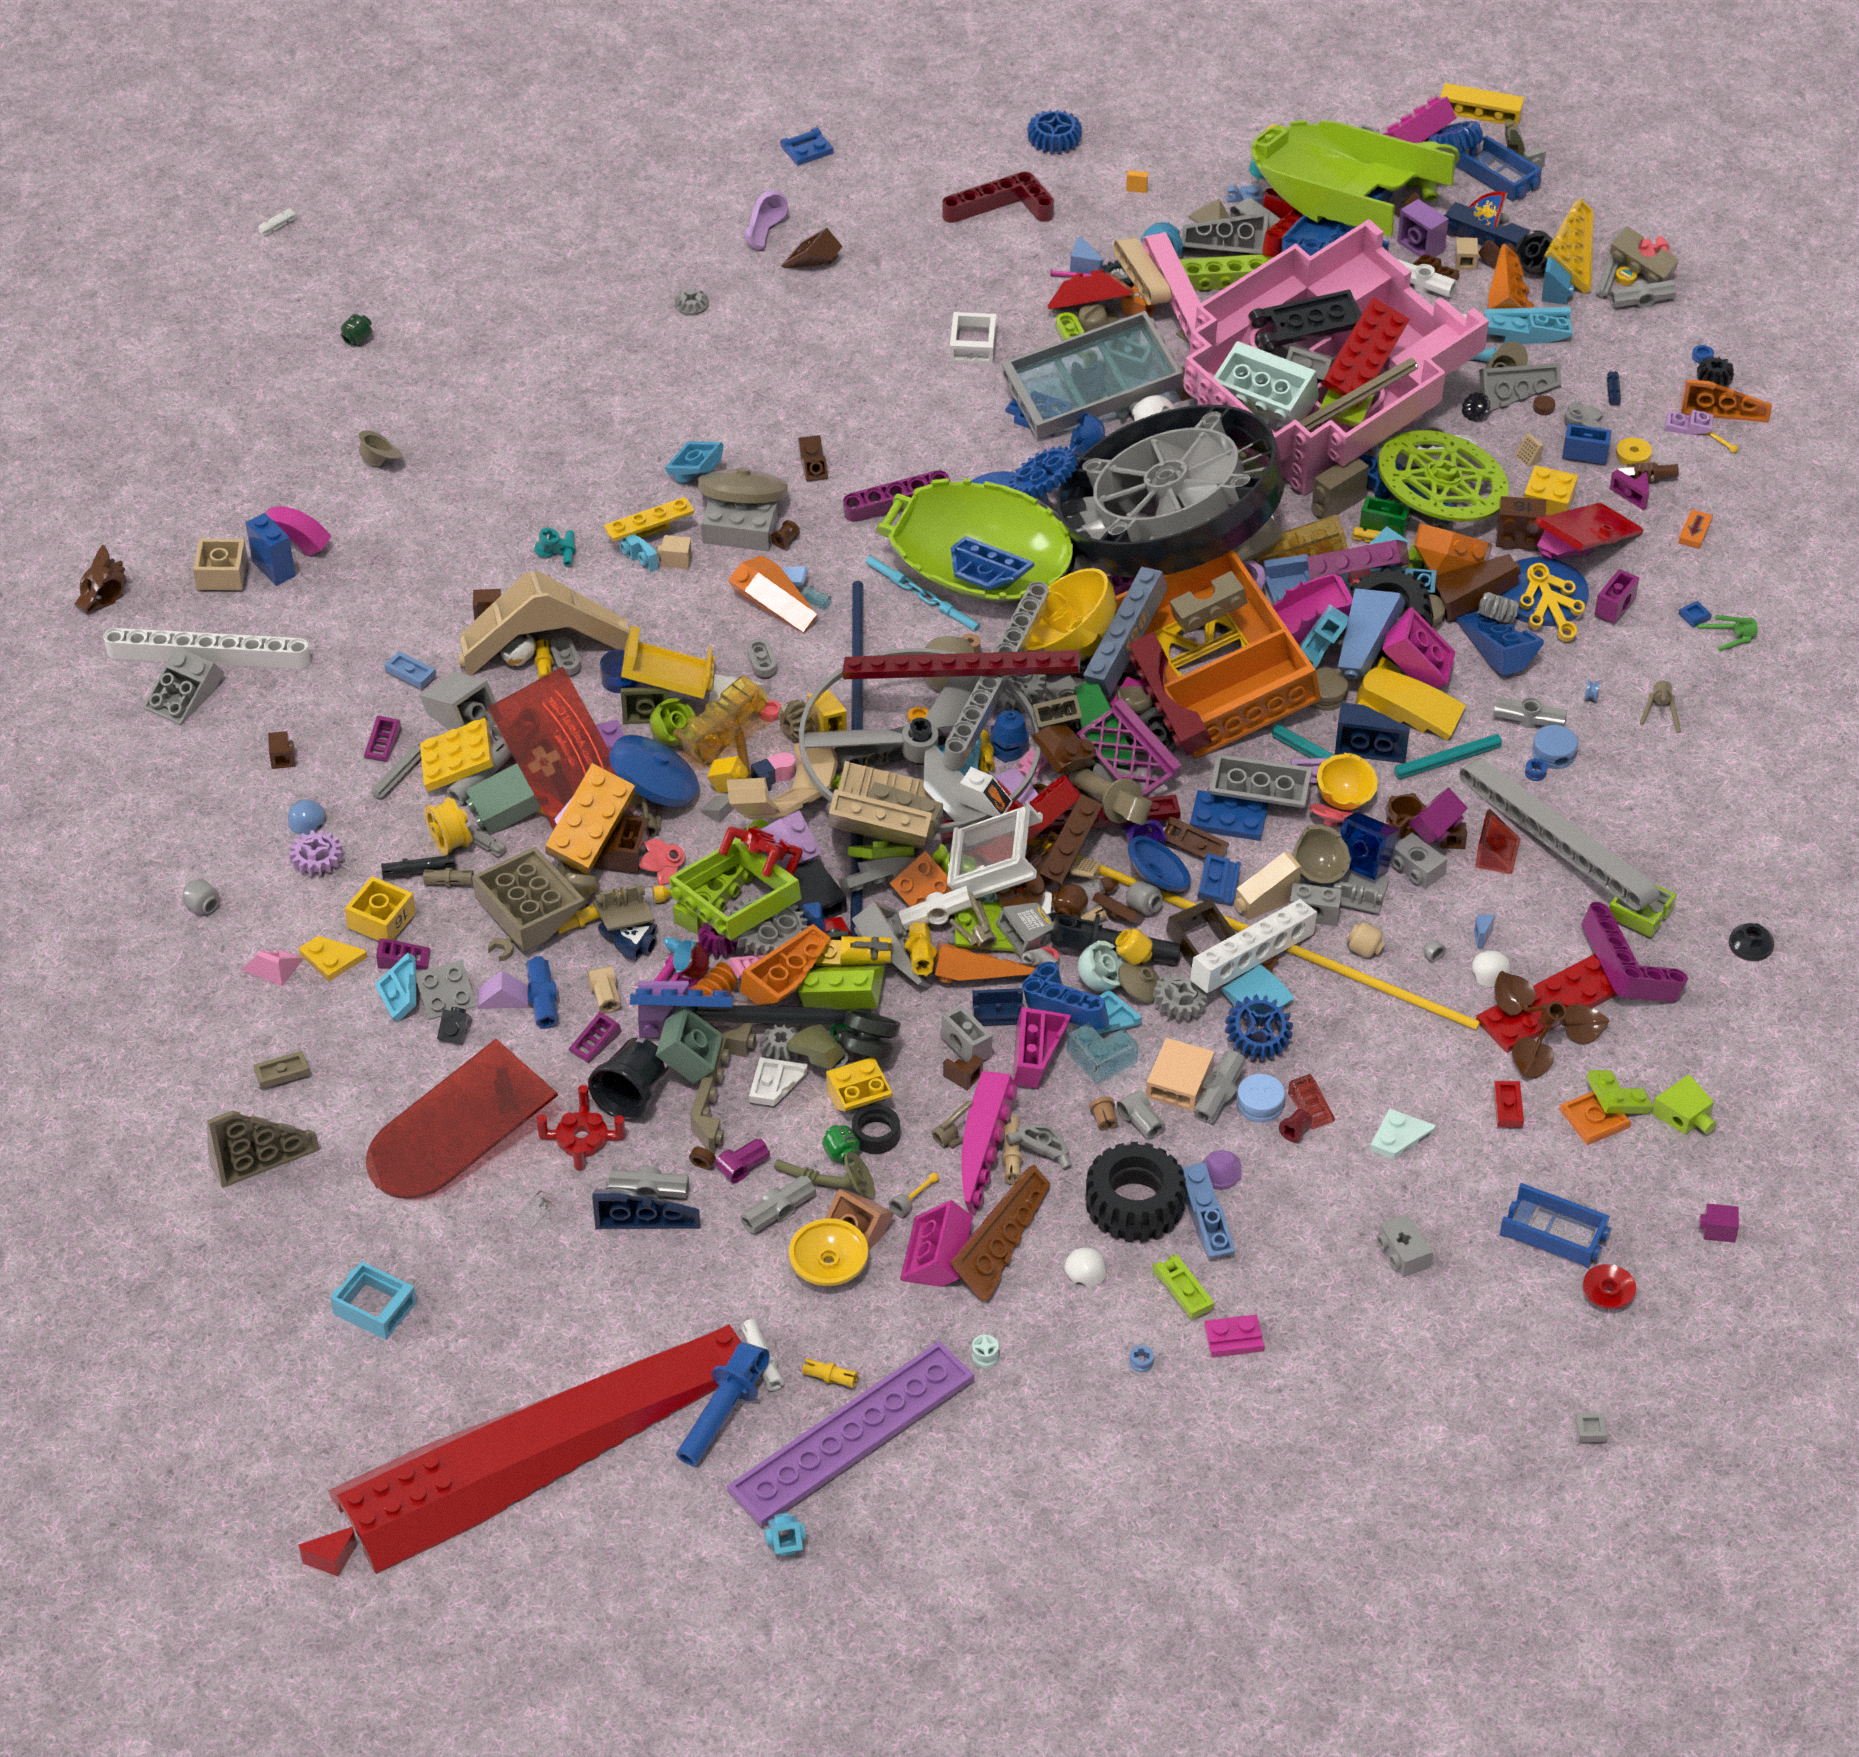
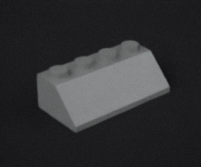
M1217 754L1209 794L1305 808L1311 786L1312 768Z

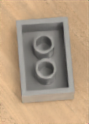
M710 497L701 523L702 543L769 552L772 542L771 534L775 531L778 522L777 502L736 503Z

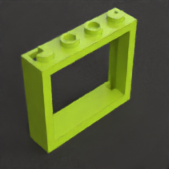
M738 838L733 840L728 856L718 853L719 849L669 877L671 887L669 892L672 898L682 903L688 911L694 912L704 923L711 925L719 934H723L730 941L801 900L798 879L777 864H775L771 877L762 875L767 857L762 853L757 854L747 849L748 845L740 842L741 839ZM737 864H741L775 889L729 917L693 891Z

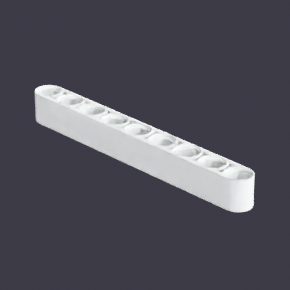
M123 628L109 629L103 635L106 653L110 658L168 662L177 646L221 665L301 669L307 667L311 662L308 642L302 638Z

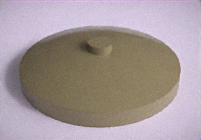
M741 467L701 475L698 478V491L705 496L722 501L768 503L785 498L787 496L788 484L785 480L774 475Z

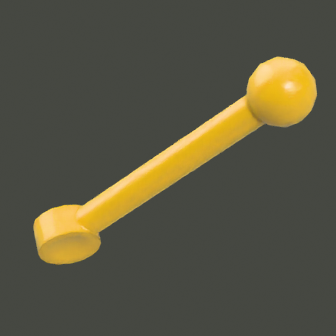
M1712 431L1704 433L1728 447L1731 453L1738 451L1737 445H1731Z

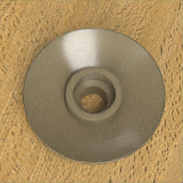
M1124 961L1118 970V977L1122 987L1130 996L1139 1001L1154 1002V988L1156 982L1161 981L1158 974L1146 963L1132 965Z

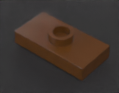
M1095 893L1092 899L1109 909L1108 914L1119 920L1124 917L1131 922L1141 925L1145 918L1143 914L1106 894Z

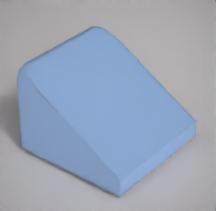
M807 567L782 568L796 588L804 584Z

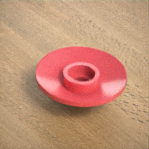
M1316 803L1311 804L1309 808L1314 814L1324 819L1323 824L1337 827L1338 822L1345 823L1357 819L1355 813L1336 808L1332 805Z

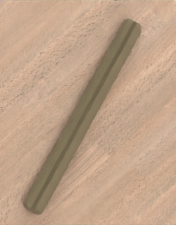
M1409 358L1302 419L1299 423L1308 431L1314 429L1418 369L1414 358Z

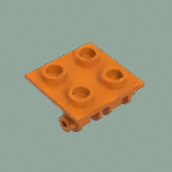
M926 851L890 882V885L910 907L925 902L927 896L931 893L940 892L946 894L953 891L947 885V874Z

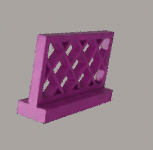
M1122 698L1114 703L1113 708L1076 733L1079 739L1088 740L1085 736L1088 733L1101 732L1100 742L1090 741L1096 750L1094 757L1115 780L1128 778L1135 782L1146 783L1145 789L1142 791L1144 798L1170 779L1174 781L1181 776V763ZM1113 716L1119 722L1118 729L1104 727L1105 721ZM1103 733L1118 734L1117 743L1102 742ZM1120 735L1131 736L1134 739L1133 745L1119 744ZM1102 748L1116 749L1115 759L1104 758L1101 754ZM1118 750L1133 751L1132 760L1117 759ZM1135 751L1146 752L1149 756V761H1134ZM1116 766H1131L1130 776L1119 775L1116 771ZM1133 767L1148 768L1147 777L1132 776ZM1150 768L1161 769L1165 775L1160 779L1149 778Z

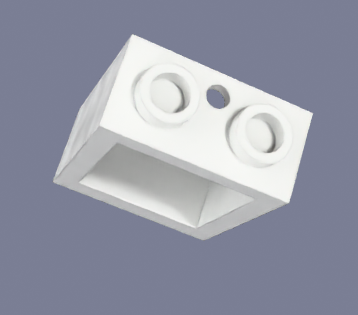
M953 312L950 339L951 362L993 364L996 314ZM958 330L989 332L988 342L957 340Z

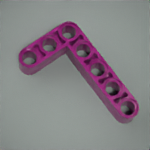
M936 470L849 493L843 499L844 517L848 521L857 522L887 514L893 505V498L896 494L912 498L916 488L929 485L932 480L949 478V475L945 471Z
M1592 902L1581 926L1614 991L1624 998L1678 1001L1688 981V976L1683 971L1675 968L1639 965L1609 907L1600 902Z

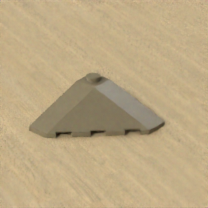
M229 1111L207 1120L210 1164L222 1188L319 1151L315 1131L297 1129L295 1126L284 1123L277 1124L268 1121V1119L246 1116L236 1111Z

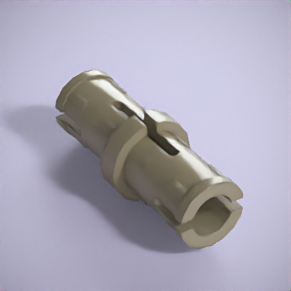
M446 868L445 870L425 869L423 882L424 885H445L446 887H452V885H473L472 876L474 875V870H452V868Z

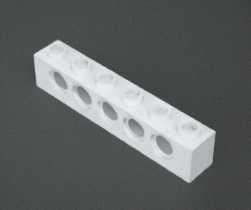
M1301 899L1291 903L1193 957L1190 980L1206 993L1211 992L1313 935L1317 911Z

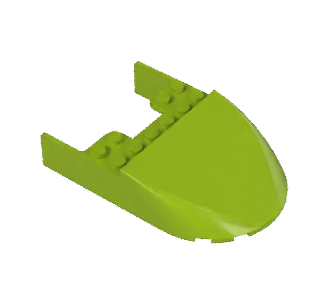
M1307 120L1292 121L1290 126L1281 127L1276 125L1263 131L1252 143V159L1269 185L1289 205L1316 222L1325 217L1327 220H1335L1347 226L1357 227L1369 219L1384 231L1383 235L1391 236L1394 229V205L1366 197V195L1378 186L1386 188L1388 191H1396L1413 177H1420L1448 186L1454 184V154L1340 122L1320 120V124H1307Z

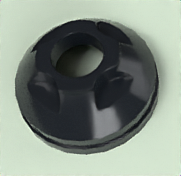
M1745 923L1735 927L1728 941L1731 951L1737 957L1747 961L1764 960L1772 954L1774 949L1773 935L1768 929L1758 923ZM1754 930L1760 936L1756 938L1750 937L1746 932Z

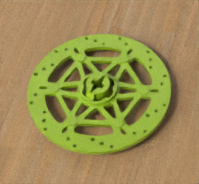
M1430 430L1401 433L1385 443L1378 457L1379 474L1387 488L1406 505L1438 519L1471 522L1488 518L1499 511L1501 496H1508L1509 494L1508 479L1499 463L1479 446L1452 434ZM1429 444L1443 446L1444 449H1417L1414 446ZM1457 452H1461L1469 456L1471 459L1476 461L1483 469H1478L1470 462H1468L1466 459H1464L1462 456H1460ZM1400 453H1404L1409 457L1404 471H1398L1395 467L1396 458ZM1428 455H1440V458L1435 460ZM1456 461H1458L1460 464H1462V465H1463L1464 467H1466V468H1460V467H1458V466L1456 465ZM1412 462H1415L1421 469L1411 470ZM1475 481V489L1473 490L1466 483ZM1482 481L1491 482V494L1486 499L1478 494ZM1404 483H1410L1412 486H1414L1416 489H1418L1420 492H1422L1424 495L1430 498V500L1424 499L1421 496L1417 495L1412 490H1410ZM1421 483L1429 484L1431 486V491L1427 489L1425 486H1423ZM1437 490L1442 491L1440 495L1437 494ZM1449 491H1452V492H1454L1455 494H1457V495H1459V496H1446V495H1447V493H1448ZM1470 502L1474 506L1450 507L1443 505V503Z

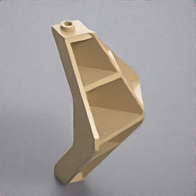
M540 571L524 573L460 634L462 654H458L460 668L465 667L466 675H473L516 636L562 628L617 650L625 651L629 634L627 619L618 616Z

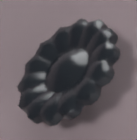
M1483 392L1469 394L1462 404L1464 417L1470 421L1482 420L1490 410L1489 405L1491 402L1488 400L1489 397L1484 395Z

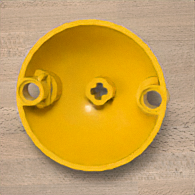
M1095 568L1075 571L1048 586L1049 593L1046 610L1024 652L1080 650V662L1095 654L1117 613V601L1113 586L1106 574L1100 569Z

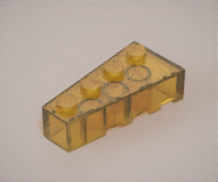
M1336 514L1281 532L1280 538L1256 557L1255 560L1257 564L1263 567V561L1304 554H1307L1309 557L1348 549L1345 533L1338 515Z
M744 675L722 691L721 698L718 701L711 700L705 705V711L698 717L693 715L687 720L688 725L685 728L680 729L678 727L673 732L686 754L705 768H708L714 760L718 759L722 751L733 743L735 737L750 724L754 716L759 711H762L769 701L764 690Z

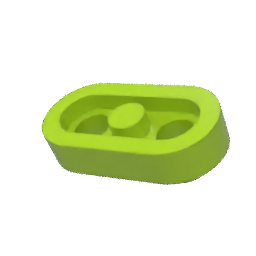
M1065 312L1056 317V328L1062 340L1084 333L1081 324L1074 314Z

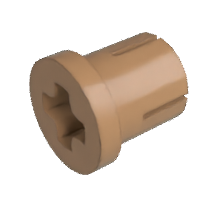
M1104 1096L1097 1098L1089 1105L1091 1113L1095 1116L1098 1128L1102 1131L1109 1130L1107 1121L1110 1129L1118 1125L1114 1111L1115 1102L1112 1097Z

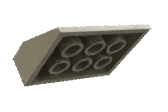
M536 846L472 876L475 898L523 952L546 942L585 904V899Z

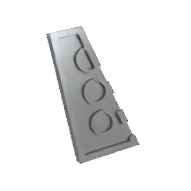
M1560 363L1479 369L1480 390L1489 397L1488 400L1491 402L1489 411L1561 385Z

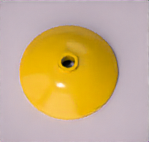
M819 1219L804 1225L795 1233L789 1245V1260L793 1270L807 1282L821 1286L840 1285L852 1280L864 1269L868 1260V1244L863 1233L851 1223L840 1219Z

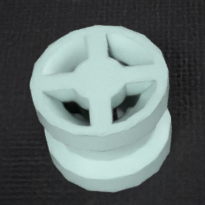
M980 1335L972 1342V1361L977 1367L987 1369L993 1367L998 1362L999 1344L993 1336Z

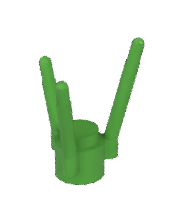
M1715 615L1714 618L1717 620L1736 623L1697 625L1699 629H1734L1735 635L1740 636L1741 639L1720 646L1718 648L1719 651L1751 642V637H1756L1758 632L1757 622L1752 617L1740 618Z

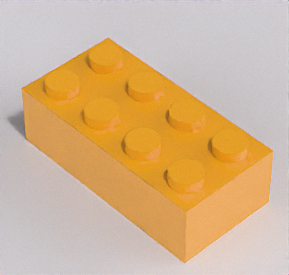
M592 763L545 845V854L589 875L635 794V785Z

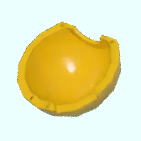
M1351 753L1333 755L1325 761L1323 760L1318 768V790L1322 798L1336 808L1343 810L1360 808L1367 804L1377 791L1378 779L1375 770L1366 760L1358 755Z

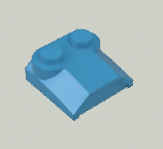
M688 441L666 465L665 470L668 475H673L677 482L688 483L694 476L710 473L722 458L724 445L722 442Z

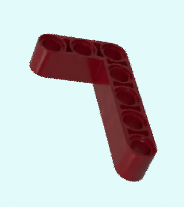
M1023 171L944 197L942 200V218L945 222L955 223L1021 201L1038 221L1049 222L1054 217V198L1032 173Z

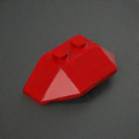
M1103 269L1091 271V276L1083 277V273L1070 275L1071 279L1064 280L1047 306L1048 310L1135 295V291L1113 274L1104 273Z

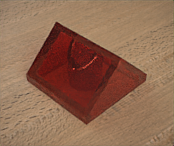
M1491 809L1486 811L1478 844L1475 868L1512 874L1521 838Z

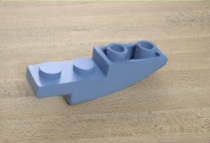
M1206 1163L1182 1167L1184 1177L1186 1178L1185 1201L1200 1242L1208 1257L1214 1258L1235 1253L1221 1204L1218 1205Z

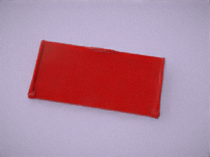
M1601 502L1535 519L1537 526L1577 550L1616 543L1618 540L1642 535L1643 533L1641 526Z

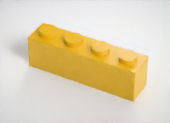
M1449 83L1444 84L1440 98L1448 97L1453 111L1458 117L1505 125V119H1511L1519 125L1525 98Z

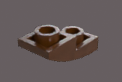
M1423 254L1413 263L1416 266L1421 264L1430 265L1434 268L1435 273L1452 278L1455 281L1460 278L1459 270L1442 266L1441 259L1431 255Z

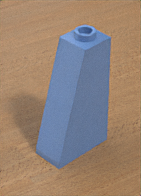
M1355 588L1338 664L1340 671L1345 677L1357 679L1358 677H1364L1369 672L1384 644L1386 633L1394 626L1405 605V601L1400 593Z

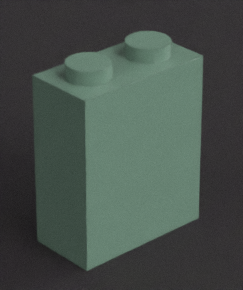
M517 763L466 789L470 798L466 802L472 813L477 811L478 815L474 817L481 829L485 827L489 835L541 810L532 789Z

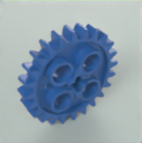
M1059 446L1057 449L1052 447L1049 451L1044 449L1042 453H1036L1034 458L1029 457L1027 463H1021V468L1015 469L1016 473L1011 475L1012 479L1009 480V487L1033 498H1036L1038 495L1043 497L1044 493L1048 492L1050 494L1053 488L1058 489L1060 483H1066L1065 479L1072 477L1071 473L1076 471L1075 467L1078 466V459L1072 449H1068L1067 446L1064 448Z

